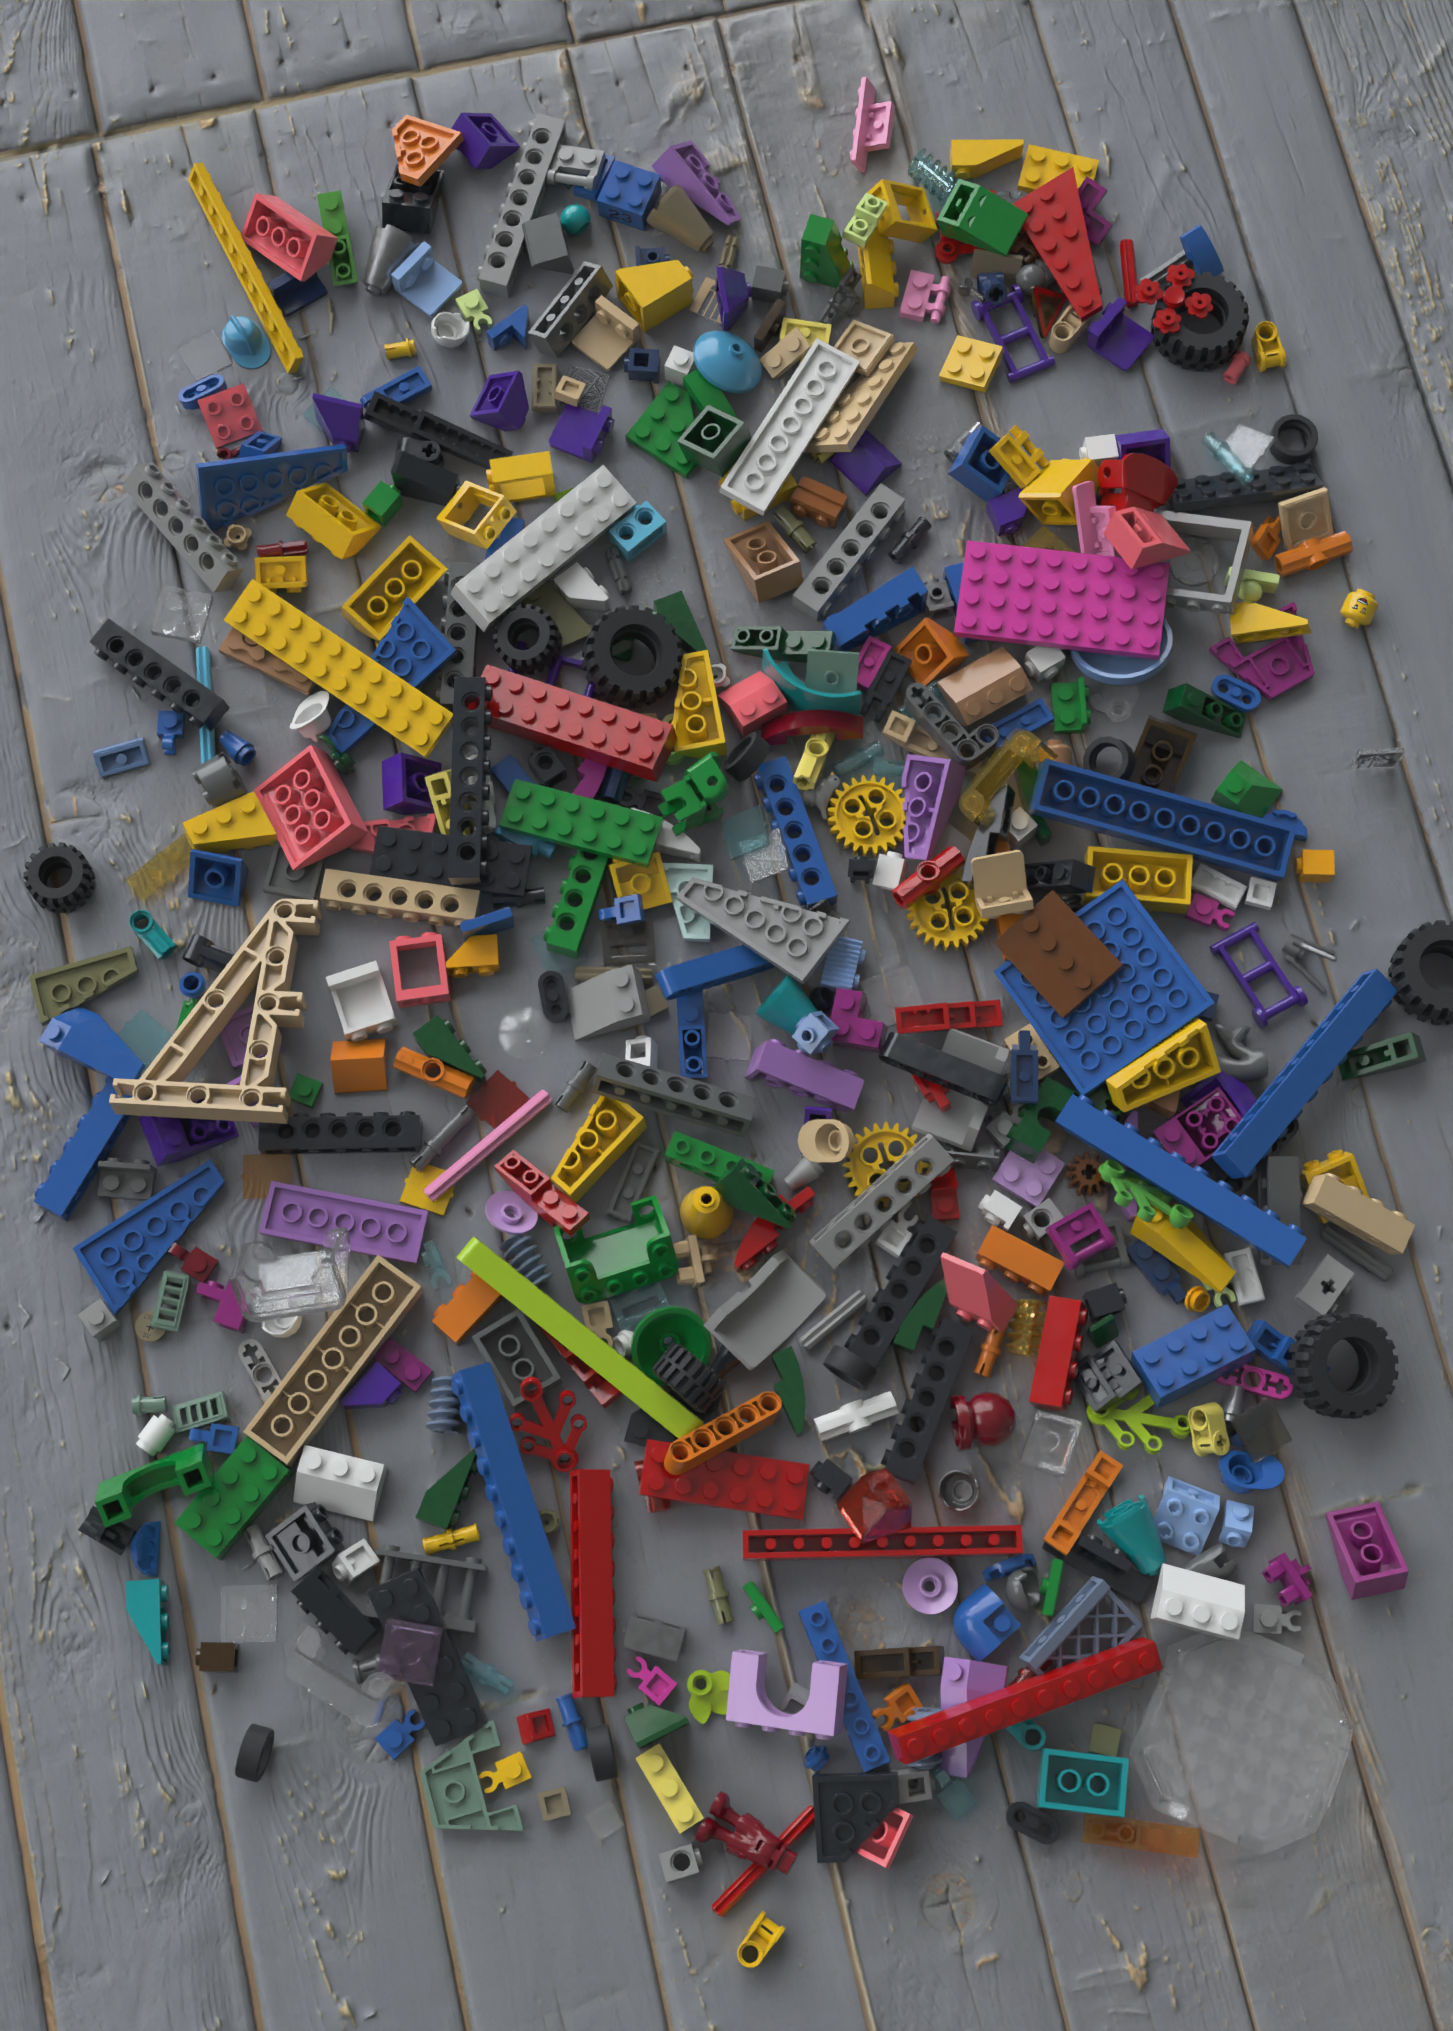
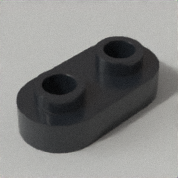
M546 971L538 979L542 1010L549 1022L557 1024L565 1021L569 1015L565 983L560 973ZM550 982L557 984L553 990L548 989L547 985ZM555 1007L561 1008V1012L557 1015L552 1013V1009Z
M1014 1802L1007 1808L1006 1821L1012 1829L1042 1844H1052L1059 1838L1061 1827L1055 1817L1025 1802ZM1019 1810L1025 1815L1022 1822H1018L1015 1819V1813ZM1043 1824L1050 1826V1833L1048 1835H1043L1040 1831Z

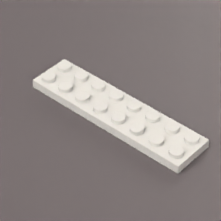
M816 339L724 480L719 492L764 516L815 433L856 372L860 361Z

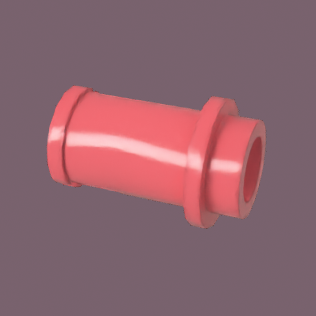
M1238 351V353L1233 355V361L1223 374L1224 380L1231 384H1236L1244 369L1248 368L1251 364V357L1244 351Z

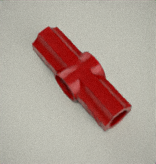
M955 846L947 847L931 861L921 862L913 875L891 891L893 898L902 909H908L926 894L937 892L941 882L965 865V859Z

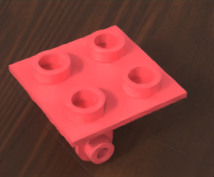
M244 383L197 400L216 448L253 435L259 430L263 431Z

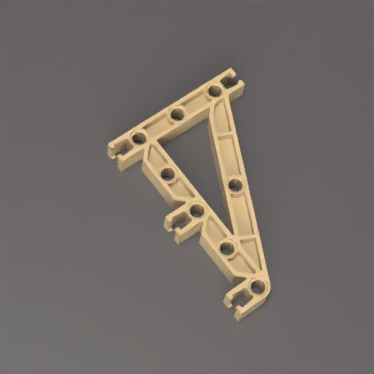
M280 899L273 904L140 1079L114 1078L113 1087L117 1096L116 1094H111L109 1104L115 1114L287 1124L288 1112H286L284 1105H279L278 1107L268 1106L269 1104H285V1106H290L291 1104L287 1088L273 1087L282 1040L278 1027H304L305 1019L301 1011H306L307 1009L303 992H290L298 947L295 935L319 936L320 925L317 919H322L323 912L318 900ZM279 960H283L282 962H280V963H278V964H274L275 962H277V961H279ZM258 983L240 1085L183 1082ZM222 1004L220 1007L214 1008L216 1005ZM274 1006L272 1010L266 1011L267 1008ZM261 1054H266V1056L262 1058H257ZM124 1095L132 1096L131 1098H123ZM152 1096L150 1099L143 1101L145 1097ZM205 1099L203 1102L196 1104L198 1100ZM252 1102H258L255 1106H249Z

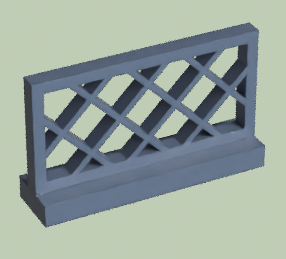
M1092 1576L1020 1655L1019 1659L1026 1666L1030 1667L1036 1675L1044 1673L1040 1668L1047 1660L1056 1659V1668L1062 1666V1659H1074L1075 1662L1080 1660V1658L1099 1653V1638L1111 1637V1648L1124 1644L1137 1633L1143 1624L1110 1590L1111 1587L1103 1579ZM1105 1596L1111 1600V1613H1099V1602ZM1111 1617V1633H1099V1618ZM1117 1617H1127L1133 1623L1126 1632L1117 1633ZM1085 1618H1093L1092 1634H1080V1623ZM1080 1638H1093V1653L1080 1654ZM1066 1639H1074V1654H1062V1643Z

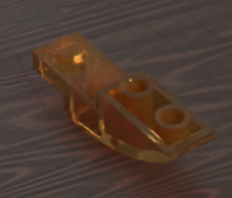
M1085 1813L1082 1842L1198 1858L1201 1829Z

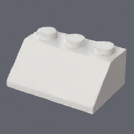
M304 1445L296 1473L293 1502L303 1505L316 1502L317 1505L321 1504L327 1511L373 1522L388 1468L384 1464Z
M1163 1563L1150 1619L1230 1641L1239 1640L1245 1614V1585Z

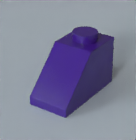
M1018 488L988 500L986 513L998 536L1003 534L1011 535L1021 528L1028 508L1018 498L1023 489Z
M376 1362L340 1400V1403L346 1409L386 1407L389 1403L393 1405L402 1396L401 1390L404 1387L379 1362Z

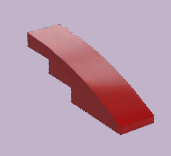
M1000 999L978 1002H946L895 1008L898 1034L945 1032L950 1029L969 1030L1003 1026Z
M535 1322L604 1409L623 1395L615 1386Z

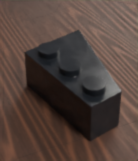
M316 1567L291 1590L298 1599L296 1603L306 1614L311 1612L318 1619L315 1623L326 1635L331 1632L337 1639L334 1642L335 1645L345 1655L348 1652L356 1655L380 1632L333 1581Z

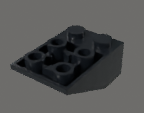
M396 165L382 200V228H385L388 224L402 231L431 234L436 219L444 170H436L420 187L402 181L398 168L399 165Z

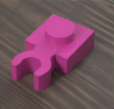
M1195 892L1185 918L1209 928L1211 922H1214L1220 930L1227 931L1230 925L1224 923L1222 917L1232 919L1235 913L1230 909H1217L1220 902Z
M638 1656L636 1660L642 1665L641 1671L635 1673L630 1668L626 1671L632 1678H640L643 1681L638 1688L660 1706L677 1686V1683L658 1666L649 1671L646 1661Z

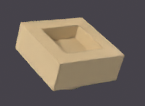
M563 375L554 392V399L577 407L585 392L586 383Z

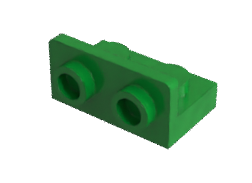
M1078 677L1077 682L1051 683L1052 715L1055 718L1053 722L1054 735L1085 733L1087 724H1091V711L1086 709V701L1089 700V686L1084 685V677Z

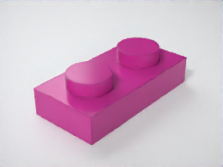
M870 635L868 636L859 653L857 687L868 692L892 646Z

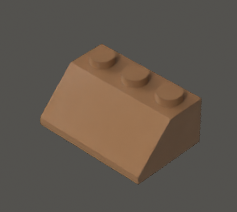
M1003 646L936 682L953 716L962 727L974 723L1033 690L1020 664Z

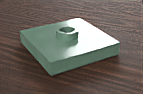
M808 649L805 687L832 694L855 692L857 689L859 653Z

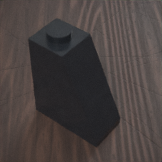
M397 451L391 475L394 486L399 489L401 496L446 506L462 486L460 485L459 475L405 451Z

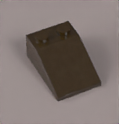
M1149 715L1134 752L1135 767L1127 781L1174 793L1197 733Z

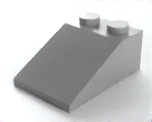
M632 964L606 971L566 990L575 1041L651 1021L641 971Z

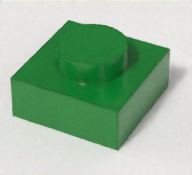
M297 1073L289 1092L291 1101L313 1109L323 1083Z

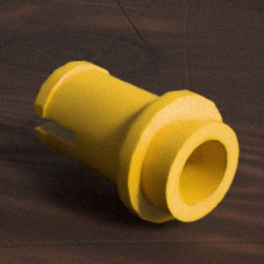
M406 338V341L384 345L387 360L405 356L413 358V355L417 354L414 339L409 340V338Z

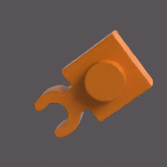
M904 1682L884 1698L887 1704L885 1708H877L871 1714L875 1719L884 1715L885 1721L878 1728L882 1731H887L891 1729L895 1719L898 1723H904L907 1720V1716L915 1714L912 1708L923 1707L911 1685Z

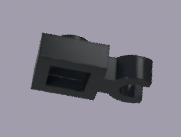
M625 788L624 795L631 796L633 799L630 802L621 800V807L637 808L638 810L663 817L658 808L659 804L665 802L661 793L643 789L641 796L637 795L635 790Z
M865 856L849 859L847 877H850V882L855 883L856 880L865 881V884H869L870 878H874L875 860H870Z

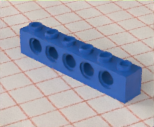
M786 756L762 763L756 770V775H753L757 790L762 789L765 797L762 798L765 812H770L773 821H770L772 831L780 837L782 844H779V850L781 845V856L783 858L784 853V859H788L790 867L787 868L792 883L796 882L799 889L796 891L800 906L805 905L806 910L814 911L836 904L838 897L798 787L793 783V774ZM774 785H779L783 787V791L777 793L773 792L770 788ZM788 808L792 813L784 816L779 813V810ZM791 831H797L801 836L797 839H792L787 834ZM800 854H805L809 857V860L800 862L796 857ZM813 877L817 879L818 883L811 886L805 883V879Z
M825 1600L800 1610L798 1614L817 1661L824 1660L848 1664L843 1725L862 1772L864 1773L890 1762Z

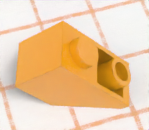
M497 934L470 936L446 962L448 975H452L455 978H464L468 974L479 973L480 976H492L494 972H500V951Z

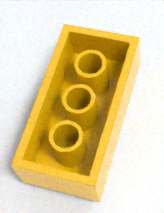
M1088 846L1084 856V863L1096 867L1092 893L1082 894V905L1089 904L1123 879L1146 911L1186 914L1191 903L1193 855Z

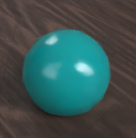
M578 204L567 206L561 214V223L564 231L575 236L585 231L591 224V215L588 210Z

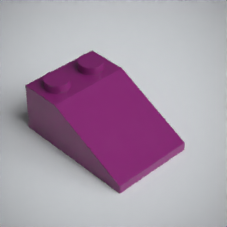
M1379 1501L1326 1512L1325 1516L1341 1576L1351 1600L1405 1589L1409 1570Z

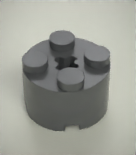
M224 752L191 771L196 782L201 784L205 790L202 792L204 798L213 808L248 793L237 770L228 765L231 761Z

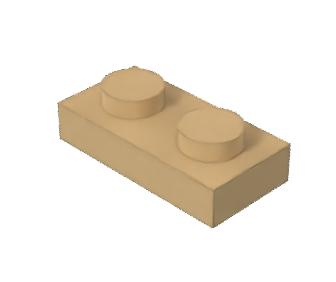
M796 327L759 360L771 377L777 380L805 356L812 345L801 330Z

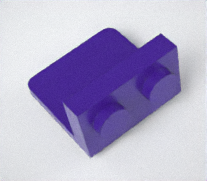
M1118 297L1113 304L1111 302L1107 304L1102 312L1103 316L1099 321L1094 320L1087 331L1089 337L1086 346L1122 371H1128L1151 344L1153 334L1124 315L1127 301Z
M567 404L549 438L550 447L593 464L597 454H600L603 449L607 433H610L613 429L615 419L612 417V408L602 405L599 413L596 414L579 406L575 407Z

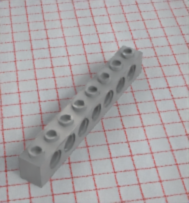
M538 113L535 122L530 123L528 130L529 139L523 143L520 163L517 162L514 168V181L508 184L506 203H502L500 206V220L498 225L494 224L491 245H487L485 248V262L483 266H479L476 280L479 281L480 291L509 298L527 247L522 224L536 219L549 185L547 183V172L551 169L558 145H563L567 134L566 122L563 119ZM498 265L503 266V267H501V268H494L495 266H498Z

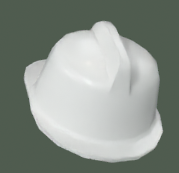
M319 691L306 698L298 706L293 721L290 724V729L297 730L304 738H311L313 741L319 742L321 740L319 737L324 735L325 730L331 725V718L327 709L330 698L327 691Z

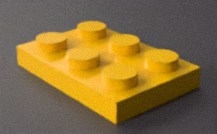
M1029 144L1017 191L1031 193L1072 167L1074 168L1076 183L1079 188L1086 177L1094 181L1099 160Z

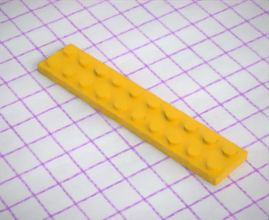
M254 579L250 581L224 618L227 624L426 759L453 722L452 712Z

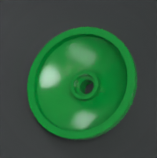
M678 1306L657 1309L643 1318L633 1333L631 1340L632 1360L635 1366L655 1383L666 1386L653 1373L652 1367L673 1343L682 1345L707 1365L712 1351L710 1331L703 1326L705 1324L703 1319L689 1309ZM666 1337H672L670 1343H664Z

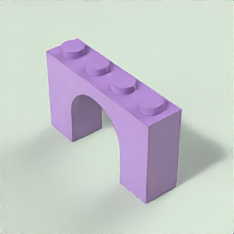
M745 1649L732 1651L727 1721H734L735 1726L742 1728H751L752 1724L761 1725L762 1730L768 1732H778L779 1728L788 1729V1734L795 1736H805V1732L815 1733V1738L822 1740H832L833 1736L842 1733L848 1664L824 1660L814 1662L812 1664L809 1699L800 1712L789 1714L777 1709L767 1696L765 1678L768 1653Z

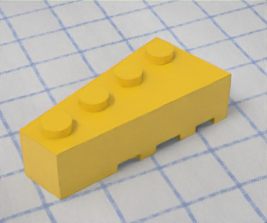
M1199 1018L1194 1019L1106 1079L1113 1104L1121 1111L1127 1112L1220 1073V1065L1207 1024Z
M600 1095L596 1104H593L589 1111V1116L584 1125L580 1127L575 1135L576 1138L573 1144L567 1149L551 1179L554 1186L577 1203L647 1129L644 1117L628 1103Z

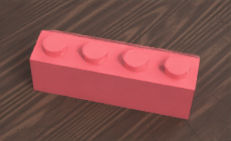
M259 193L254 195L241 233L245 243L300 281H306L331 260L338 240L336 236L277 196Z

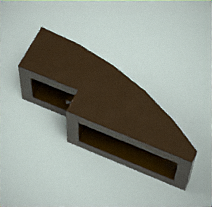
M944 1646L854 1651L856 1678L861 1680L942 1675L945 1657Z

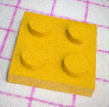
M957 335L939 374L940 381L986 393L1004 353L1003 346Z

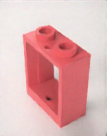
M426 932L421 937L399 936L395 940L389 941L396 1001L399 1008L451 1001L442 934ZM436 946L441 985L403 990L398 952Z

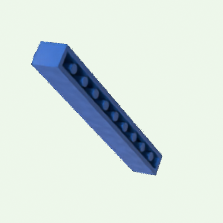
M1378 969L1363 972L1212 1154L1211 1157L1231 1179L1248 1178L1256 1171L1257 1167L1255 1165L1272 1151L1271 1146L1273 1143L1287 1133L1288 1129L1286 1127L1291 1121L1300 1117L1303 1113L1302 1108L1304 1105L1312 1101L1318 1094L1317 1089L1331 1079L1333 1076L1332 1071L1335 1067L1342 1064L1348 1058V1051L1362 1041V1034L1378 1021L1377 1016L1379 1013L1392 1004L1393 1001L1391 999L1397 993V990Z
M1072 1094L1055 1121L1058 1127L1108 1158L1119 1162L1124 1168L1289 1269L1307 1240L1303 1236L1304 1231L1291 1223L1289 1226H1286L1279 1221L1281 1217L1269 1209H1266L1265 1212L1256 1207L1257 1202L1244 1194L1242 1197L1234 1194L1232 1192L1234 1188L1222 1180L1216 1183L1208 1178L1210 1173L1199 1166H1195V1168L1190 1167L1185 1163L1187 1159L1174 1151L1169 1154L1162 1149L1163 1144L1152 1137H1149L1148 1140L1138 1135L1140 1130L1129 1123H1126L1125 1126L1116 1121L1117 1116L1110 1111L1103 1109L1101 1112L1093 1107L1094 1102L1081 1094L1078 1098Z
M486 1362L460 1370L452 1375V1390L456 1396L458 1395L461 1404L460 1415L462 1420L467 1423L469 1429L468 1440L471 1447L475 1448L478 1457L477 1468L479 1473L484 1476L486 1482L485 1493L494 1507V1521L496 1526L501 1529L503 1535L502 1546L506 1555H509L511 1560V1574L514 1581L518 1582L521 1592L519 1598L522 1607L527 1610L530 1633L538 1642L575 1629L574 1620L491 1364Z

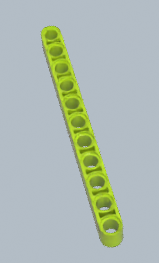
M475 1236L470 1239L456 1257L677 1438H681L705 1425L699 1417Z

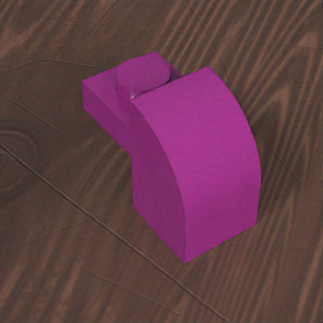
M209 1280L208 1284L199 1282L196 1293L200 1297L220 1303L213 1321L218 1326L243 1334L251 1311L250 1301L245 1292L230 1280L225 1290H223L224 1285Z

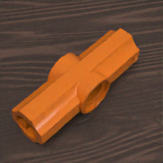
M1345 531L1320 540L1318 537L1310 538L1302 542L1297 548L1275 555V568L1282 577L1304 569L1309 571L1317 570L1326 565L1330 560L1352 553V540Z
M403 1046L398 1051L393 1064L394 1069L422 1080L430 1087H438L465 1100L469 1096L475 1081L474 1077L443 1064L439 1059L426 1057ZM432 1068L441 1070L439 1076L435 1078H430L427 1074Z

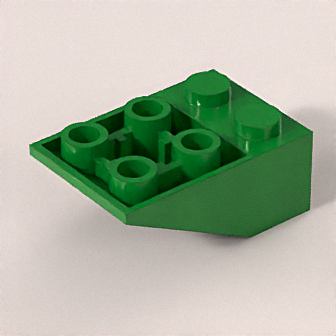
M958 179L937 218V222L943 236L1007 257L1029 215L984 187Z

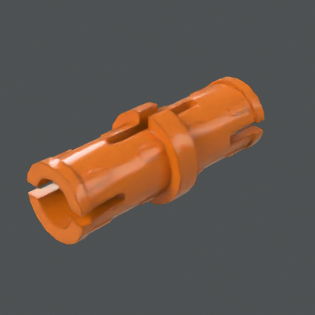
M1007 1326L1003 1333L995 1329L988 1332L985 1343L981 1344L980 1349L982 1352L973 1373L980 1376L984 1375L983 1377L990 1379L995 1360L1002 1352L1000 1347L1006 1330H1008Z

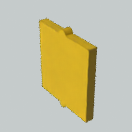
M427 1165L423 1172L420 1173L417 1171V1167L414 1168L412 1166L409 1177L404 1180L406 1185L400 1202L444 1216L450 1199L454 1198L453 1191L456 1183L438 1199L431 1201L425 1195L424 1189L446 1170Z

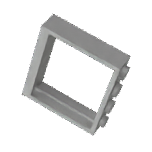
M1154 509V513L1163 515L1176 533L1239 541L1225 595L1167 587L1165 607L1187 608L1193 612L1201 610L1210 611L1216 615L1220 613L1233 615L1254 535L1252 521L1180 512L1174 513L1172 511Z

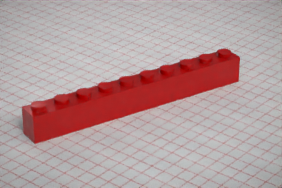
M1022 1525L743 1530L742 1533L743 1561L1018 1556L1023 1553Z
M1140 1637L888 1730L887 1732L895 1758L907 1765L1163 1669L1156 1643L1147 1638Z

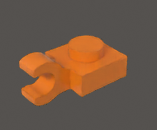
M1269 515L1253 536L1251 547L1261 560H1270L1281 542L1277 536L1282 530L1280 515L1276 520Z

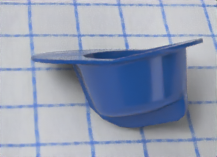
M1230 1450L1219 1459V1468L1222 1474L1221 1483L1238 1494H1247L1255 1489H1273L1284 1480L1285 1471L1282 1464L1277 1458L1266 1453Z

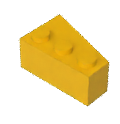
M254 791L182 823L185 836L191 848L216 854L229 852L232 849L245 848V850L264 845L272 847L275 841H277V834Z

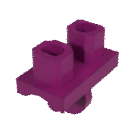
M1285 1552L1268 1561L1269 1565L1262 1571V1575L1270 1584L1277 1580H1280L1285 1589L1277 1593V1598L1283 1607L1294 1603L1297 1605L1313 1596L1306 1586L1311 1583L1305 1574L1312 1569L1309 1564L1301 1567L1296 1558L1290 1561Z

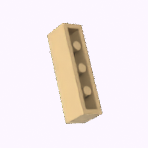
M1326 1173L1313 1177L1301 1205L1389 1255L1403 1254L1415 1227V1224L1407 1220L1406 1215L1398 1211L1388 1210L1382 1201L1367 1198L1362 1195V1190L1354 1186H1346L1334 1174Z

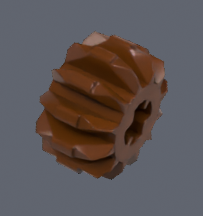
M1084 1152L1083 1159L1079 1155H1075L1073 1157L1074 1163L1068 1162L1066 1168L1071 1172L1065 1174V1179L1073 1180L1068 1185L1069 1189L1078 1187L1076 1191L1077 1196H1080L1083 1190H1085L1087 1198H1091L1093 1191L1100 1195L1103 1192L1102 1187H1108L1109 1183L1102 1179L1098 1170L1099 1166L1105 1163V1161L1097 1162L1099 1154H1095L1093 1159H1090L1089 1152ZM1085 1170H1089V1174L1093 1173L1090 1180L1086 1179V1175L1082 1176Z

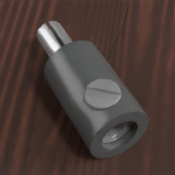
M976 422L969 431L963 430L946 448L944 455L950 462L954 463L968 435L976 430L980 425L979 422Z

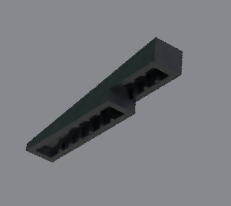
M376 391L364 415L365 420L412 439L434 441L442 451L488 470L491 469L489 460L510 457L513 454V451L427 411L421 410L419 412Z

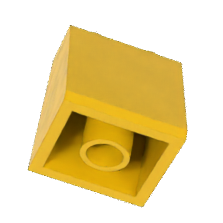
M679 260L621 268L615 271L617 297L633 319L639 323V327L644 333L693 303L694 289L692 280L694 277L691 270L687 266L684 267Z
M1065 458L1050 460L1041 472L1020 492L1018 498L1042 525H1077L1072 488L1086 481H1093L1096 495L1099 487L1097 478L1099 467L1092 459L1083 458L1082 460Z

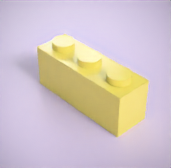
M660 1743L635 1758L679 1834L704 1819Z

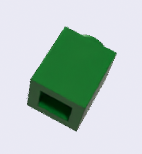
M382 481L375 486L362 502L364 512L384 527L403 506L399 489L392 484L387 485Z

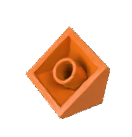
M386 1038L367 1039L357 1042L352 1040L333 1042L330 1064L335 1094L388 1091Z

